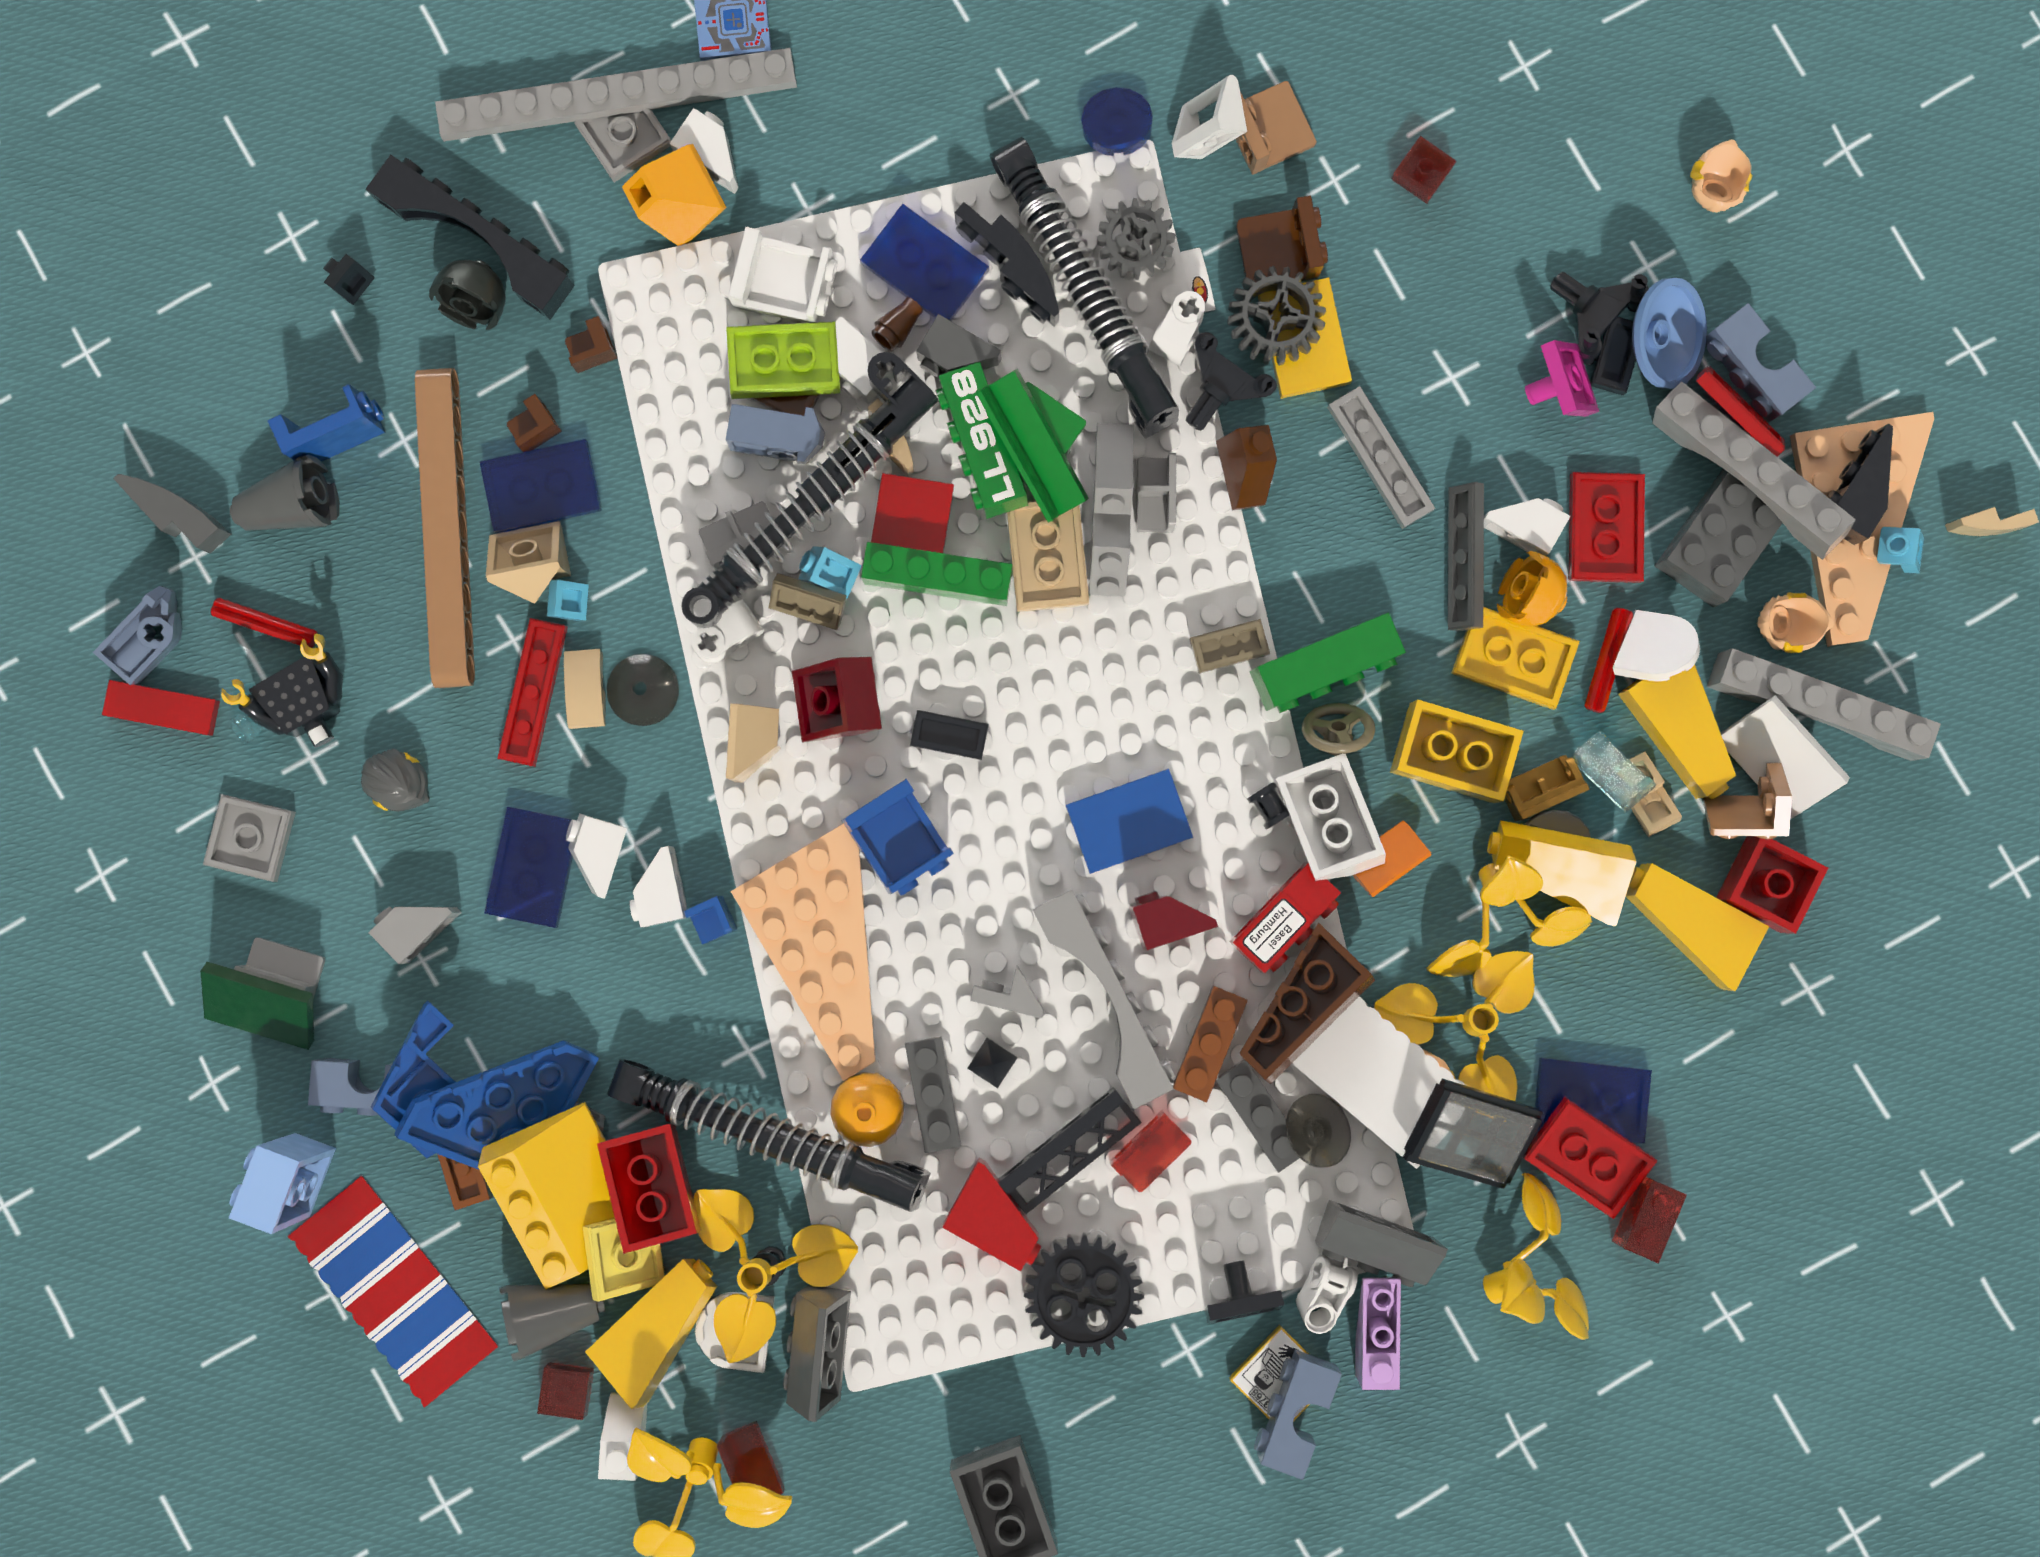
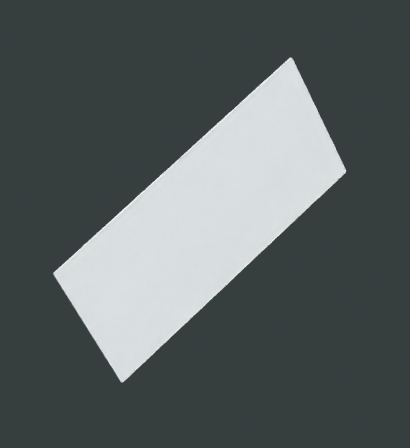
M1142 140L1037 164L1048 186L1056 189L1066 204L1065 210L1070 211L1071 219L1077 223L1076 229L1082 231V238L1088 242L1087 248L1093 250V258L1099 260V267L1105 271L1104 277L1109 278L1111 281L1110 287L1116 289L1115 296L1121 298V306L1126 307L1128 310L1127 316L1133 318L1132 326L1138 327V334L1143 335L1149 347L1162 320L1164 321L1174 299L1178 294L1189 291L1177 238H1175L1174 243L1168 244L1174 248L1172 257L1163 256L1166 260L1165 268L1161 269L1155 265L1153 277H1149L1145 271H1142L1139 280H1135L1133 272L1129 271L1124 278H1121V268L1118 266L1112 271L1108 270L1110 258L1100 259V251L1104 247L1097 245V236L1103 234L1099 231L1100 222H1108L1106 212L1110 209L1117 214L1118 202L1120 201L1127 208L1131 207L1133 198H1137L1139 207H1144L1148 200L1152 201L1151 210L1153 212L1161 207L1164 209L1162 221L1172 220L1154 143L1151 140ZM997 174L754 229L760 230L762 237L821 251L823 246L830 247L833 259L837 260V271L834 281L827 282L825 294L829 295L828 307L825 316H819L818 322H835L836 326V320L840 316L843 317L881 352H890L898 356L935 395V390L941 388L939 376L935 377L920 367L921 362L918 361L916 350L937 315L940 314L1001 350L1002 360L999 365L983 369L988 385L1018 369L1025 383H1032L1086 420V426L1071 446L1067 459L1089 497L1087 501L1080 504L1088 594L1092 547L1097 423L1134 425L1130 555L1125 596L1089 595V605L1017 612L1013 572L1007 606L865 585L861 575L866 544L871 542L882 473L907 477L890 458H886V461L878 460L875 463L876 471L868 470L865 473V481L858 480L855 483V491L848 490L844 494L845 501L837 500L834 503L835 511L827 510L823 514L825 517L824 522L814 517L810 518L815 528L814 532H810L804 527L799 529L804 537V542H800L793 537L789 539L794 548L793 552H789L783 547L778 549L783 556V562H779L773 557L768 559L773 567V572H768L760 567V575L763 578V582H760L756 588H748L746 591L741 589L739 592L742 595L739 598L736 595L733 597L735 602L739 600L745 601L763 627L764 632L749 644L738 648L717 663L703 661L692 647V637L700 627L695 626L686 619L681 607L682 599L689 590L697 588L702 582L706 585L709 582L706 579L709 575L712 578L715 576L713 573L715 569L711 566L705 553L707 550L699 535V530L725 518V512L731 511L734 514L761 501L766 504L769 513L774 518H777L781 512L775 506V502H779L787 508L792 502L785 495L786 492L797 498L799 495L795 492L798 488L796 482L802 484L808 478L806 472L812 474L818 468L817 462L822 464L829 458L827 451L833 454L839 448L837 441L843 444L850 437L847 431H850L852 434L854 433L853 425L855 423H858L861 419L869 418L867 408L877 398L882 403L885 401L878 394L869 404L861 397L858 401H855L841 388L844 382H842L839 374L840 394L820 395L813 408L825 432L823 448L806 464H797V461L730 451L725 439L732 404L766 410L771 409L749 398L731 399L726 327L800 323L732 306L728 294L744 231L605 262L598 268L736 888L842 825L843 822L841 820L905 779L908 780L914 789L913 795L948 848L950 847L954 853L947 858L950 865L931 876L929 871L916 878L919 883L918 886L900 896L898 891L888 894L860 850L876 1061L854 1075L863 1072L879 1073L890 1080L901 1092L904 1102V1114L896 1134L885 1143L873 1147H859L862 1148L864 1154L888 1163L904 1161L931 1172L919 1208L909 1212L851 1188L844 1191L830 1187V1180L822 1177L817 1182L816 1175L809 1172L804 1177L803 1170L799 1168L811 1225L824 1224L838 1228L849 1235L858 1246V1253L845 1274L834 1284L826 1286L851 1291L844 1373L847 1387L852 1392L1052 1346V1335L1043 1340L1040 1339L1043 1325L1031 1326L1030 1321L1037 1313L1025 1312V1306L1034 1302V1300L1024 1297V1290L1034 1288V1286L1025 1281L1026 1275H1037V1272L1031 1265L1025 1263L1022 1270L1019 1271L942 1228L943 1222L979 1157L988 1163L998 1178L1001 1177L1113 1087L1142 1123L1025 1215L1039 1233L1037 1243L1041 1245V1249L1035 1261L1042 1264L1044 1259L1042 1258L1041 1250L1045 1249L1051 1254L1055 1252L1054 1240H1057L1062 1247L1067 1246L1068 1234L1073 1237L1075 1243H1080L1083 1232L1087 1235L1088 1243H1093L1099 1234L1102 1237L1103 1247H1106L1112 1240L1115 1241L1114 1254L1117 1255L1119 1252L1126 1250L1128 1256L1124 1264L1135 1262L1137 1265V1269L1130 1276H1140L1143 1282L1139 1286L1134 1287V1290L1144 1293V1299L1134 1301V1304L1142 1308V1314H1131L1130 1316L1136 1322V1326L1203 1311L1208 1305L1227 1302V1299H1230L1223 1265L1244 1260L1252 1294L1256 1293V1295L1279 1290L1284 1292L1303 1287L1313 1263L1321 1256L1327 1258L1331 1264L1341 1268L1352 1267L1357 1270V1274L1367 1272L1357 1267L1358 1261L1344 1257L1343 1262L1322 1255L1323 1248L1316 1244L1315 1239L1329 1200L1414 1230L1395 1150L1293 1064L1272 1084L1264 1080L1251 1066L1309 1151L1279 1173L1216 1081L1207 1102L1173 1089L1134 1109L1116 1075L1120 1034L1116 1013L1108 993L1097 976L1082 961L1066 950L1049 943L1033 912V909L1070 890H1073L1075 896L1083 894L1092 912L1086 915L1091 928L1099 926L1109 945L1103 948L1108 961L1116 959L1125 976V979L1119 981L1125 994L1133 992L1142 1012L1136 1014L1142 1027L1147 1025L1151 1027L1159 1043L1153 1049L1159 1061L1164 1058L1167 1059L1175 1076L1178 1073L1212 986L1248 1000L1217 1077L1244 1059L1239 1053L1253 1031L1244 1023L1257 1007L1260 1018L1266 1012L1272 1001H1262L1286 973L1287 975L1290 973L1295 960L1312 936L1311 934L1300 946L1294 942L1285 952L1288 959L1274 973L1270 969L1266 973L1260 972L1229 942L1303 863L1308 862L1290 815L1266 830L1263 826L1265 820L1254 803L1249 804L1247 798L1274 782L1277 786L1275 791L1285 805L1276 778L1302 769L1303 764L1290 710L1280 714L1277 707L1266 711L1249 672L1262 664L1277 659L1242 509L1232 511L1216 444L1218 439L1224 437L1218 409L1202 431L1196 430L1185 421L1186 416L1203 393L1199 389L1203 382L1201 381L1193 343L1181 366L1150 350L1148 351V357L1179 408L1178 422L1145 439L1131 416L1127 391L1117 374L1111 373L1100 357L1103 350L1095 349L1097 340L1089 338L1092 331L1083 328L1085 320L1081 321L1078 319L1080 311L1072 309L1074 301L1066 299L1069 292L1061 290L1064 282H1057L1055 280L1058 272L1050 271L1052 263L1044 261L1047 253L1039 252L1041 244L1033 242L1036 234H1029L1027 232L1028 228L1023 225L1018 215L1019 206L1009 187L1003 185ZM963 202L991 225L1002 215L1029 243L1043 265L1056 296L1059 308V322L1055 327L1048 321L1043 324L1035 319L1028 311L1030 306L1020 297L1014 300L1001 288L1002 282L1000 281V269L1004 265L1002 263L999 266L993 264L984 255V248L975 240L972 243L968 242L957 232L954 212ZM1064 212L1061 218L1067 219V213ZM1069 222L1067 228H1074L1073 223ZM1120 224L1113 231L1112 241L1115 240L1116 236L1122 234ZM1172 224V228H1171L1169 231H1167V232L1175 233V229H1174V225H1173V224ZM1031 228V231L1038 230V228ZM1075 231L1072 237L1079 238V233ZM1131 233L1129 241L1135 240L1141 246L1143 238L1137 239ZM1040 234L1036 240L1041 241L1044 240V238ZM1160 238L1156 240V243L1150 245L1152 255L1159 248ZM1080 241L1078 247H1085L1084 242ZM1047 243L1043 246L1042 250L1050 249ZM1086 250L1083 256L1090 257L1091 254ZM1051 253V255L1047 259L1052 260L1055 259V257ZM1124 256V258L1128 260L1135 261L1134 259ZM1092 260L1089 266L1096 267V262ZM1058 263L1053 267V269L1061 268ZM1062 273L1059 279L1066 278L1065 274ZM1068 282L1064 288L1067 289L1070 283ZM907 297H910L921 306L923 313L918 317L901 348L896 347L892 352L888 351L872 336L871 332L875 328L874 323L900 305ZM1188 305L1186 309H1183L1182 316L1188 318L1190 313H1194L1193 306ZM1197 330L1194 337H1196L1199 334V330ZM893 376L891 379L893 389L888 394L892 396L908 378L905 376L897 384ZM937 402L904 436L913 461L914 473L910 476L911 478L954 484L944 554L1012 564L1008 515L1004 513L986 519L983 508L976 510L969 490L975 488L974 481L971 475L964 476L958 459L959 455L964 454L960 442L953 444L947 427V423L952 421L949 409L942 411L939 402ZM1169 453H1176L1175 529L1173 533L1137 532L1138 458H1167ZM1019 472L1023 486L1027 494V501L1035 500L1025 480ZM813 546L826 547L862 565L848 599H846L838 630L768 608L773 580L777 573L799 580L801 559L808 550L811 551ZM709 599L698 600L693 608L694 615L704 617L709 614L712 607L711 601ZM728 601L725 605L728 607L732 604ZM1261 619L1270 655L1205 673H1198L1189 640L1191 637ZM710 637L704 640V649L707 648L710 652L717 649L715 646L717 640L712 641ZM872 657L882 729L859 735L802 743L792 671L835 658ZM730 703L779 709L777 744L781 749L743 783L726 779ZM917 710L989 724L982 760L911 747L910 742ZM1169 769L1194 838L1089 874L1065 805ZM1158 891L1159 897L1170 896L1216 919L1218 927L1150 950L1142 949L1129 907L1136 905L1134 898ZM1337 908L1327 918L1323 919L1319 916L1310 925L1314 930L1319 922L1346 948ZM741 910L787 1118L791 1119L793 1126L802 1123L807 1131L813 1128L817 1129L820 1137L827 1133L830 1134L833 1142L843 1139L834 1128L830 1111L831 1100L837 1088L844 1081ZM1018 965L1044 1009L1042 1018L970 1001L973 986H981L982 981L985 980L1004 985L1003 992L1010 993L1016 966ZM942 1036L961 1147L925 1153L905 1043ZM987 1037L1018 1057L998 1088L967 1069ZM1175 1078L1170 1080L1172 1085L1174 1083ZM1119 1106L1105 1117L1104 1128L1119 1130L1131 1120ZM1100 1122L1097 1123L1094 1127L1099 1128ZM1087 1131L1076 1140L1075 1151L1092 1152L1097 1148L1099 1133ZM1103 1133L1102 1143L1113 1134ZM844 1140L845 1146H846L848 1143H850V1142ZM1071 1145L1068 1146L1065 1150H1071ZM1058 1154L1047 1163L1046 1174L1063 1175L1068 1171L1070 1156ZM1074 1156L1073 1166L1084 1157ZM1042 1168L1039 1169L1036 1173H1042ZM1029 1177L1016 1188L1026 1202H1029L1039 1194L1041 1179ZM1045 1179L1044 1189L1055 1180ZM1067 1263L1062 1267L1060 1273L1063 1278L1073 1280L1080 1275L1081 1268L1075 1263ZM1104 1273L1098 1277L1096 1285L1102 1290H1109L1115 1286L1117 1278L1111 1273ZM1052 1284L1054 1290L1076 1293L1079 1302H1084L1086 1297H1091L1110 1306L1116 1304V1301L1113 1299L1091 1296L1088 1287H1083L1081 1292H1075L1060 1284ZM1058 1299L1052 1303L1050 1309L1055 1315L1063 1316L1070 1311L1071 1304L1064 1299ZM1095 1309L1088 1313L1086 1321L1093 1326H1099L1105 1322L1107 1315L1104 1311Z

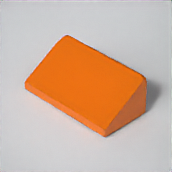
M1405 821L1399 822L1379 837L1386 853L1385 864L1353 875L1372 897L1379 894L1432 855Z

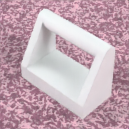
M1234 75L1227 76L1182 106L1172 140L1174 157L1203 159L1247 132L1239 83ZM1217 101L1213 118L1200 125L1198 112Z

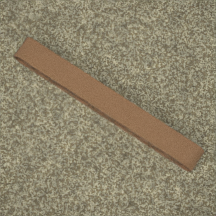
M455 368L417 370L415 372V397L431 680L435 688L473 686L475 681L459 380Z

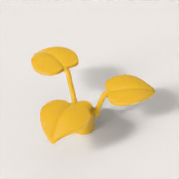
M1508 855L1499 870L1494 868L1493 863H1490L1481 868L1478 873L1483 886L1480 891L1482 901L1481 941L1478 943L1475 940H1467L1454 945L1441 954L1426 969L1427 972L1429 971L1435 975L1461 977L1475 973L1476 970L1483 968L1492 957L1491 952L1485 949L1489 945V905L1501 907L1516 900L1531 922L1538 927L1530 934V937L1534 943L1541 946H1558L1567 943L1582 934L1593 921L1587 910L1579 907H1565L1556 910L1544 920L1537 918L1524 899L1534 896L1541 890L1544 884L1542 876L1529 864Z
M1512 951L1492 956L1483 968L1476 970L1472 980L1473 989L1477 994L1485 997L1486 1000L1483 1004L1468 1009L1463 1015L1434 1016L1438 1007L1434 994L1427 987L1416 983L1400 985L1374 1003V1009L1379 1012L1382 1019L1390 1021L1396 1031L1403 1032L1408 1036L1411 1043L1417 1045L1432 1039L1434 1034L1433 1023H1462L1464 1030L1471 1036L1479 1037L1480 1041L1476 1054L1477 1064L1466 1065L1459 1073L1458 1080L1468 1087L1516 1101L1517 1079L1511 1064L1499 1055L1491 1056L1484 1061L1483 1055L1486 1043L1489 1041L1488 1033L1494 1031L1499 1022L1496 1010L1505 1014L1519 1012L1527 1007L1533 997L1535 983L1532 953ZM1475 1111V1112H1477V1113H1479V1114H1482V1115H1484V1116H1487V1117H1489V1118H1491V1119L1493 1118V1116H1491V1115H1488V1114H1485V1113H1482V1112Z
M1523 1173V1208L1528 1220L1535 1229L1540 1231V1234L1536 1240L1512 1260L1504 1262L1503 1270L1484 1276V1291L1492 1303H1501V1312L1515 1315L1532 1324L1543 1321L1545 1316L1543 1296H1550L1555 1299V1315L1562 1326L1573 1336L1581 1340L1588 1339V1310L1578 1286L1568 1278H1561L1556 1282V1290L1553 1288L1539 1289L1530 1267L1523 1260L1548 1239L1549 1234L1555 1236L1561 1231V1214L1553 1194L1538 1178L1529 1173Z
M699 1189L695 1192L694 1203L701 1231L698 1232L701 1240L709 1248L718 1252L727 1251L733 1246L735 1241L739 1245L741 1257L739 1262L742 1267L737 1274V1282L739 1287L750 1298L739 1293L729 1295L719 1303L713 1319L715 1333L724 1350L728 1363H735L750 1357L768 1342L775 1330V1309L768 1302L756 1301L757 1293L763 1290L770 1282L772 1274H776L778 1271L798 1263V1273L803 1281L814 1287H826L837 1282L845 1274L858 1253V1246L849 1235L838 1228L824 1224H813L801 1229L794 1236L792 1246L797 1256L774 1266H770L767 1261L760 1258L749 1260L745 1240L741 1235L747 1233L754 1223V1210L751 1202L743 1194L730 1189Z
M637 1427L633 1431L627 1455V1464L634 1474L653 1482H664L671 1476L679 1479L682 1475H686L687 1479L670 1527L662 1522L650 1520L637 1528L633 1544L636 1551L641 1555L647 1557H691L696 1546L694 1538L687 1532L676 1529L680 1523L693 1484H705L712 1475H714L718 1502L722 1506H727L725 1513L727 1519L744 1527L760 1528L776 1522L790 1507L792 1496L780 1495L765 1487L744 1482L730 1485L724 1491L720 1474L722 1465L716 1463L719 1447L711 1439L703 1437L693 1439L685 1454L675 1446Z

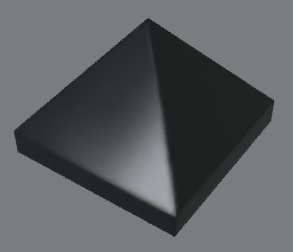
M987 1037L967 1069L998 1088L1018 1057Z

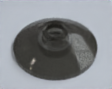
M637 654L622 660L612 670L607 682V698L610 707L623 721L636 726H650L664 720L674 710L679 697V682L673 669L662 659L649 654ZM644 682L647 686V690L643 695H637L634 690L636 684Z
M1321 1094L1305 1095L1297 1099L1290 1107L1286 1118V1133L1296 1155L1305 1163L1317 1168L1331 1167L1342 1161L1350 1147L1351 1130L1348 1119L1341 1107L1331 1098Z

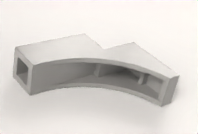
M1097 423L1089 595H1126L1133 495L1134 425Z

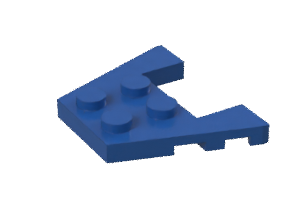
M428 1000L423 1004L371 1105V1108L395 1130L412 1099L456 1083L426 1055L454 1026ZM411 1144L426 1158L436 1154Z

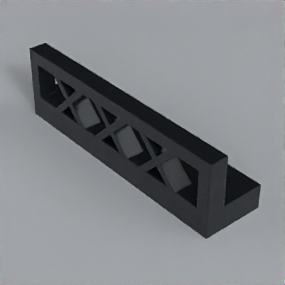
M1113 1087L999 1177L998 1183L1006 1194H1010L1023 1212L1027 1214L1142 1122ZM1119 1106L1131 1120L1119 1130L1104 1128L1105 1117ZM1100 1122L1099 1128L1094 1127L1097 1123ZM1087 1131L1099 1133L1097 1148L1092 1152L1075 1151L1076 1140ZM1103 1133L1113 1134L1102 1143ZM1071 1145V1150H1065L1068 1146ZM1058 1154L1070 1156L1068 1171L1063 1175L1046 1174L1047 1163ZM1074 1156L1084 1157L1073 1166ZM1042 1168V1173H1036L1039 1169ZM1029 1177L1041 1179L1039 1194L1029 1202H1026L1016 1188ZM1045 1179L1055 1180L1044 1189Z

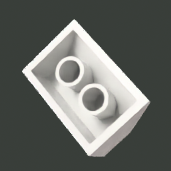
M1346 753L1276 778L1315 881L1352 876L1385 864V850Z

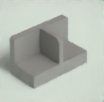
M1169 453L1167 458H1138L1137 532L1173 533L1176 526V453Z
M763 501L734 514L731 511L725 512V518L699 530V535L707 550L705 553L714 569H721L719 565L722 563V555L726 553V550H729V548L736 550L734 543H738L744 549L750 544L745 538L744 533L750 534L755 539L761 534L754 526L755 522H758L765 529L771 524L765 516V512L769 513Z

